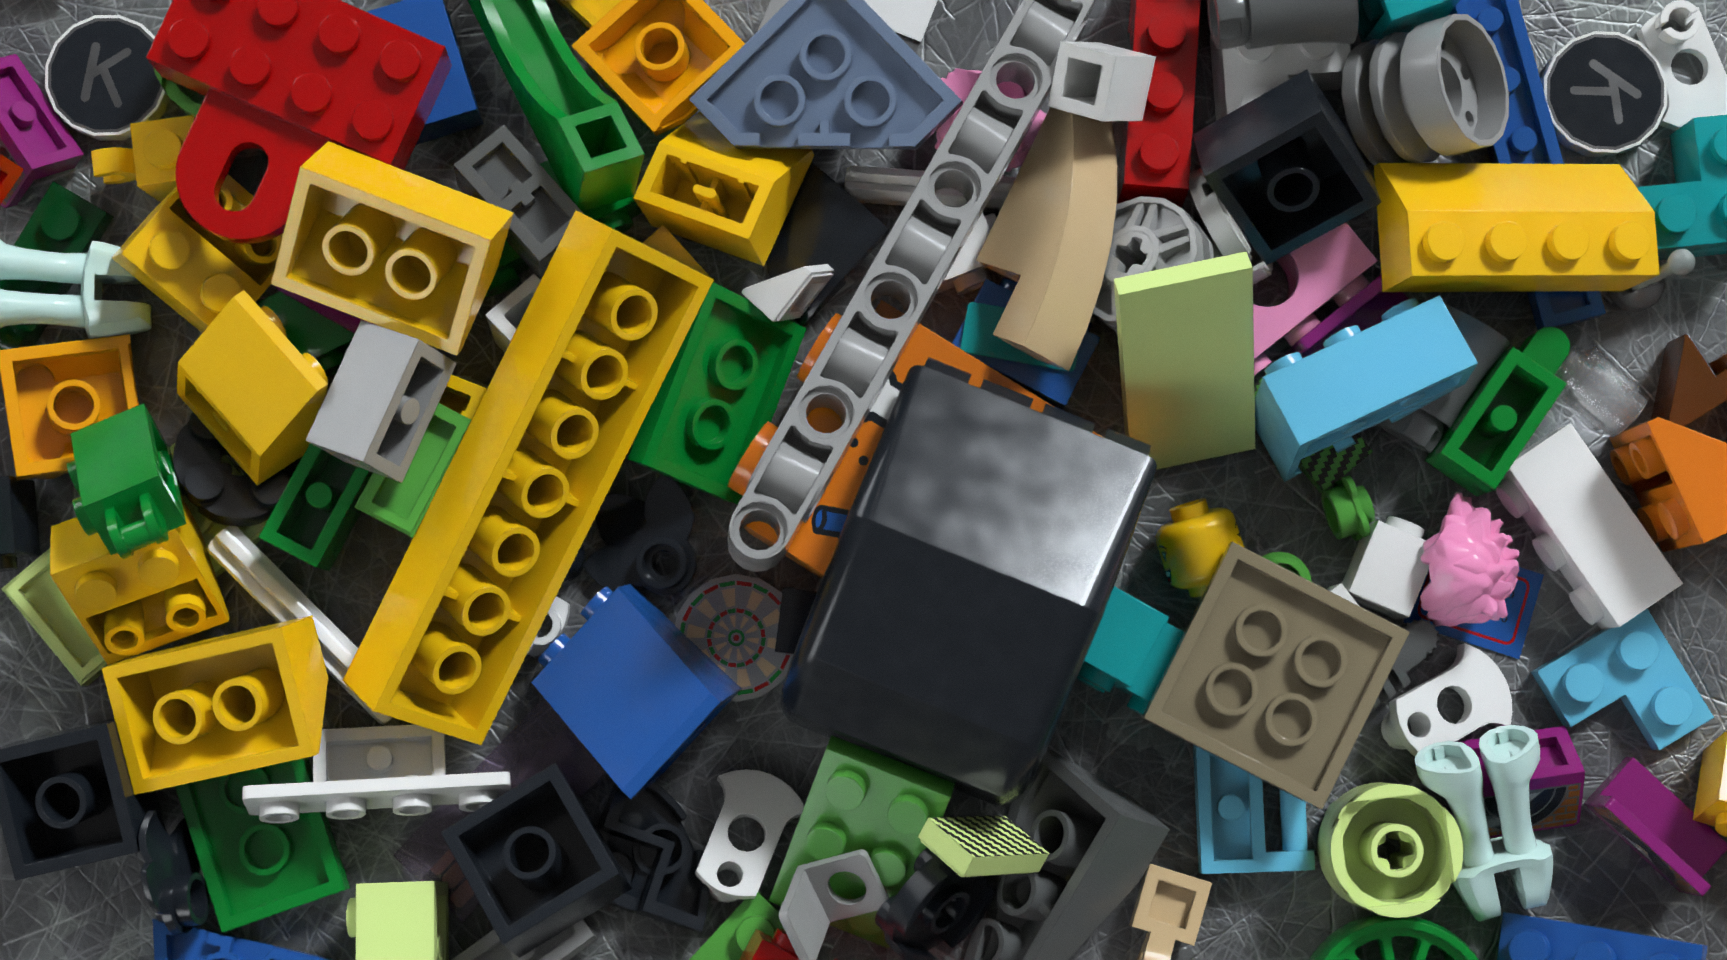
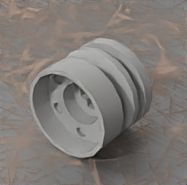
M1452 14L1417 25L1409 33L1394 32L1386 35L1383 39L1359 43L1348 53L1342 71V100L1346 120L1357 146L1373 165L1378 163H1430L1435 161L1440 155H1459L1493 146L1503 136L1509 117V90L1504 66L1491 37L1482 24L1468 14Z
M1140 196L1119 203L1116 206L1112 243L1104 278L1092 314L1118 335L1114 292L1115 278L1217 258L1223 255L1212 237L1206 234L1202 227L1192 220L1183 208L1167 199Z

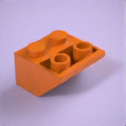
M1660 417L1609 437L1614 447L1610 452L1614 470L1625 485H1632L1641 505V508L1637 511L1638 519L1655 544L1659 543L1663 552L1703 544L1727 533L1726 442Z

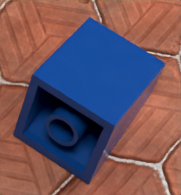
M632 584L618 587L614 592L605 586L588 602L580 613L587 622L571 639L563 633L548 646L537 660L544 669L531 683L621 791L632 799L665 773L742 688L685 636Z

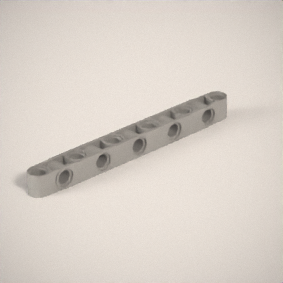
M1096 0L1022 1L760 458L747 484L746 491L732 514L727 537L728 551L732 559L743 569L759 572L767 571L777 566L787 553L803 522L806 523L812 515L1051 91L1060 41H1079ZM1009 81L1017 83L1024 89L1027 96L1017 99L1007 97L1000 92L997 84ZM949 187L956 189L964 195L967 204L961 207L946 206L938 200L935 191ZM881 296L896 298L902 303L905 314L896 319L881 317L875 312L871 302ZM826 407L839 415L842 426L832 433H822L810 426L806 415L816 408ZM761 521L769 524L775 530L778 541L766 550H755L743 543L740 537V530L751 522Z

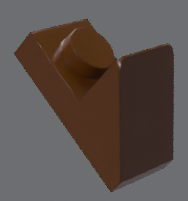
M1686 334L1668 342L1666 345L1651 420L1660 417L1685 427L1727 400V351L1707 364L1691 338Z

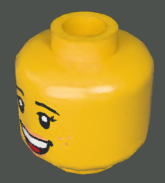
M1206 498L1189 501L1169 509L1172 521L1162 525L1155 536L1169 583L1178 589H1188L1190 597L1203 596L1230 542L1244 547L1233 512L1228 508L1222 507L1209 509Z

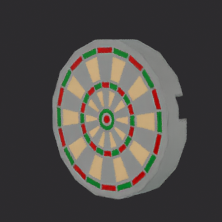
M739 574L711 579L693 591L677 613L675 626L742 688L731 699L734 702L763 697L782 684L793 654L775 652L782 592L760 578Z

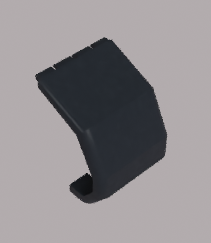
M928 357L924 366L915 365L909 369L847 514L786 673L782 687L781 707L788 720L798 726L831 738V735L953 782L955 783L954 789L988 803L1006 805L1015 801L1028 789L1051 742L1105 613L1156 473L1157 464L1152 457L1148 456L1151 449L1149 444L1111 429H1107L1103 438L1092 433L1095 423L1048 404H1045L1042 413L1030 409L1033 398L985 379L980 388L968 384L972 374Z

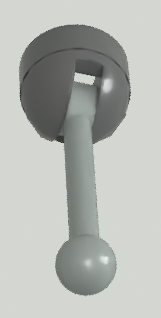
M1677 249L1670 254L1667 263L1659 266L1660 275L1632 287L1633 292L1628 293V290L1609 291L1610 297L1619 308L1625 311H1643L1656 304L1661 298L1665 289L1664 278L1672 274L1686 275L1690 273L1695 266V257L1686 249Z

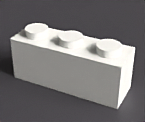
M1571 423L1553 430L1522 451L1495 489L1500 501L1508 512L1515 518L1523 516L1537 536L1532 540V544L1545 565L1552 571L1560 569L1573 588V591L1569 593L1573 606L1589 624L1597 623L1601 630L1621 627L1683 584Z

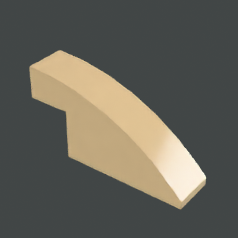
M1050 107L976 261L1001 276L1017 282L992 335L1039 361L1069 371L1087 331L1104 278L1112 243L1117 206L1118 165L1112 121L1102 122Z

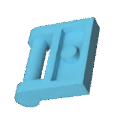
M1193 745L1198 872L1200 874L1315 870V852L1313 849H1308L1306 802L1279 789L1282 850L1266 851L1262 780Z

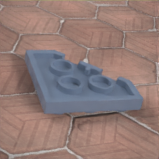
M789 0L689 99L737 149L917 150L963 105L962 100L864 0Z

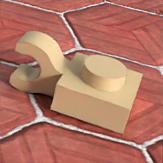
M1154 864L1148 865L1143 875L1129 924L1131 927L1147 931L1137 960H1170L1175 940L1195 945L1212 886L1211 882Z

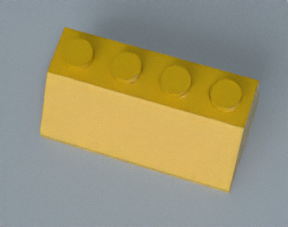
M1378 163L1374 166L1375 185L1382 202L1377 205L1382 292L1625 291L1660 275L1655 212L1619 164Z

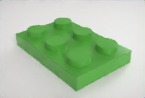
M831 735L769 902L781 906L797 866L860 849L868 852L889 898L898 894L907 880L915 873L914 864L917 857L927 848L921 843V839L918 838L928 818L943 817L955 783ZM843 871L835 873L830 877L832 890L842 898L857 899L866 893L865 883L854 873ZM877 911L830 922L829 924L886 948L890 947L885 941L884 931L875 923Z

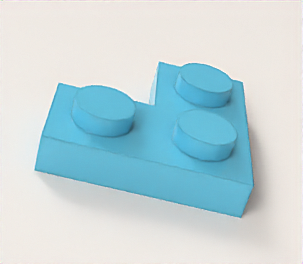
M1648 609L1621 627L1600 630L1531 671V674L1563 726L1572 727L1620 698L1652 750L1663 749L1714 718Z

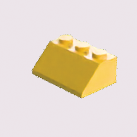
M328 141L300 166L271 284L383 328L420 339L427 345L457 356L462 350L497 271L514 212Z
M312 615L140 654L101 668L134 795L319 754L328 674Z

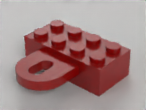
M173 0L146 56V59L161 77L205 96L180 149L176 162V185L184 207L192 218L209 233L223 240L242 244L264 242L284 233L300 166L328 141L404 170L452 67L445 46L341 0ZM248 148L263 150L268 156V167L252 202L246 208L239 211L224 209L219 202V192L235 157L241 151Z

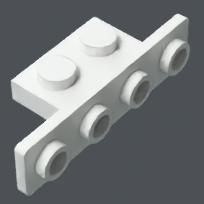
M418 725L322 729L319 754L313 756V782L243 786L242 801L249 815H259V820L266 823L293 822L299 819V813L326 812V816L331 819H357L366 815V809L393 808V813L397 815L417 816L432 812L433 805L459 804L460 810L474 812L511 789L510 772L446 775L445 734Z

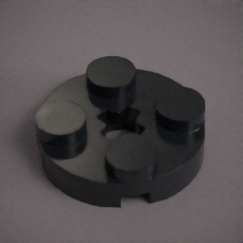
M192 412L190 420L181 429L174 447L173 465L182 495L184 496L185 494L189 502L198 507V512L218 524L244 527L257 525L268 520L302 457L257 486L246 472L242 476L233 475L231 465L221 463V458L224 455L230 454Z
M926 848L915 861V873L907 880L898 894L890 897L881 905L875 917V923L884 931L886 943L903 960H934L936 958L928 950L936 947L942 941H945L951 948H954L977 926L990 907L996 892L987 883L989 876L960 877L931 850Z

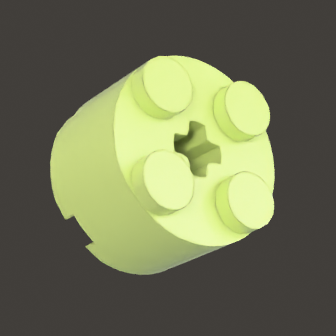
M1384 782L1357 786L1344 793L1327 807L1319 828L1317 840L1318 859L1322 872L1330 886L1341 898L1349 903L1378 915L1403 918L1430 910L1441 901V898L1448 891L1452 883L1456 881L1462 868L1463 841L1454 817L1435 798L1414 786ZM1386 834L1388 838L1399 840L1401 845L1400 851L1390 854V864L1387 859L1378 857L1377 847L1385 843Z

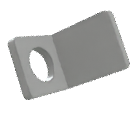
M860 849L797 866L785 899L781 904L779 919L799 960H817L830 922L877 911L889 899V896L868 852ZM843 871L854 873L865 883L866 893L857 899L842 898L832 890L830 877L835 873Z

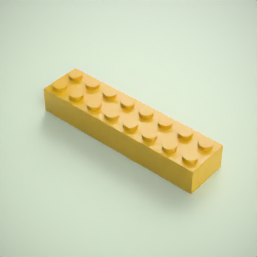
M575 210L429 508L343 678V681L372 711L482 745L714 281L712 278Z

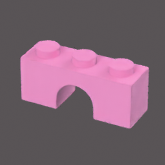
M1347 223L1336 227L1276 260L1286 273L1289 285L1288 294L1285 302L1277 306L1263 307L1253 304L1254 376L1272 362L1264 352L1284 337L1292 347L1298 340L1321 323L1314 313L1333 298L1337 305L1341 307L1370 284L1363 274L1378 260Z

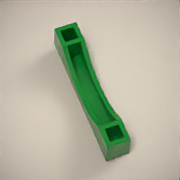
M467 0L547 160L568 197L584 212L634 196L645 154L618 102L599 88L572 54L554 21L546 1Z

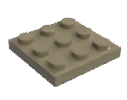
M1230 542L1141 718L1313 807L1323 809L1410 632L1234 542Z

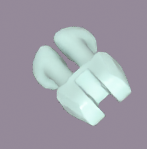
M0 239V280H35L81 284V295L45 294L0 289V329L5 326L18 324H50L85 328L89 339L127 334L133 335L151 329V305L131 301L102 300V284H142L112 259V256L120 248L119 246L92 241L87 253H58L21 248L6 244Z
M1500 726L1487 731L1479 740L1481 758L1495 793L1501 824V837L1490 839L1483 798V776L1480 761L1471 747L1462 742H1437L1421 749L1414 758L1417 774L1423 786L1447 800L1452 816L1459 827L1463 841V863L1461 871L1453 884L1470 914L1480 922L1501 915V906L1494 877L1495 873L1510 870L1515 891L1524 909L1544 906L1547 904L1550 896L1553 854L1549 844L1535 839L1529 801V782L1540 761V745L1538 734L1533 729L1525 726Z

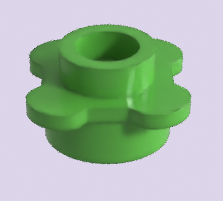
M1348 475L1342 477V480L1336 481L1334 488L1322 491L1321 499L1324 514L1332 533L1337 539L1352 536L1355 541L1370 536L1369 523L1375 521V512L1371 498L1364 486L1356 487L1354 480Z

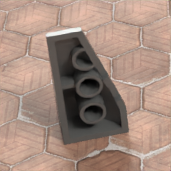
M1047 749L1028 789L1011 803L1007 818L1049 852V855L1039 872L989 876L988 881L996 883L994 888L996 892L988 908L986 918L981 919L972 931L964 960H1068L1138 884L1170 829L1127 793L1053 750Z

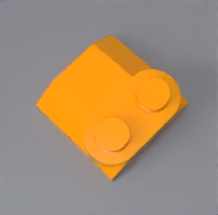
M621 0L571 46L576 55L593 71L599 82L605 88L612 91L655 136H658L684 124L699 110L689 99L745 43L703 0Z
M130 334L0 350V377L17 480L30 478L47 480L68 473L67 463L75 460L71 433L139 405Z

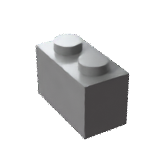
M361 320L305 441L346 463L402 483L457 363L420 339Z

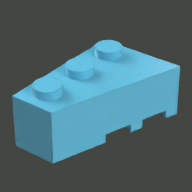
M1440 295L1420 305L1416 298L1403 301L1386 311L1381 316L1383 321L1363 331L1360 330L1358 325L1347 327L1325 340L1323 343L1324 349L1305 358H1302L1299 352L1288 354L1276 360L1265 369L1266 376L1262 377L1255 397V429L1284 482L1302 473L1298 466L1301 459L1331 445L1339 453L1356 444L1352 437L1353 435L1387 419L1394 423L1466 384L1478 362Z

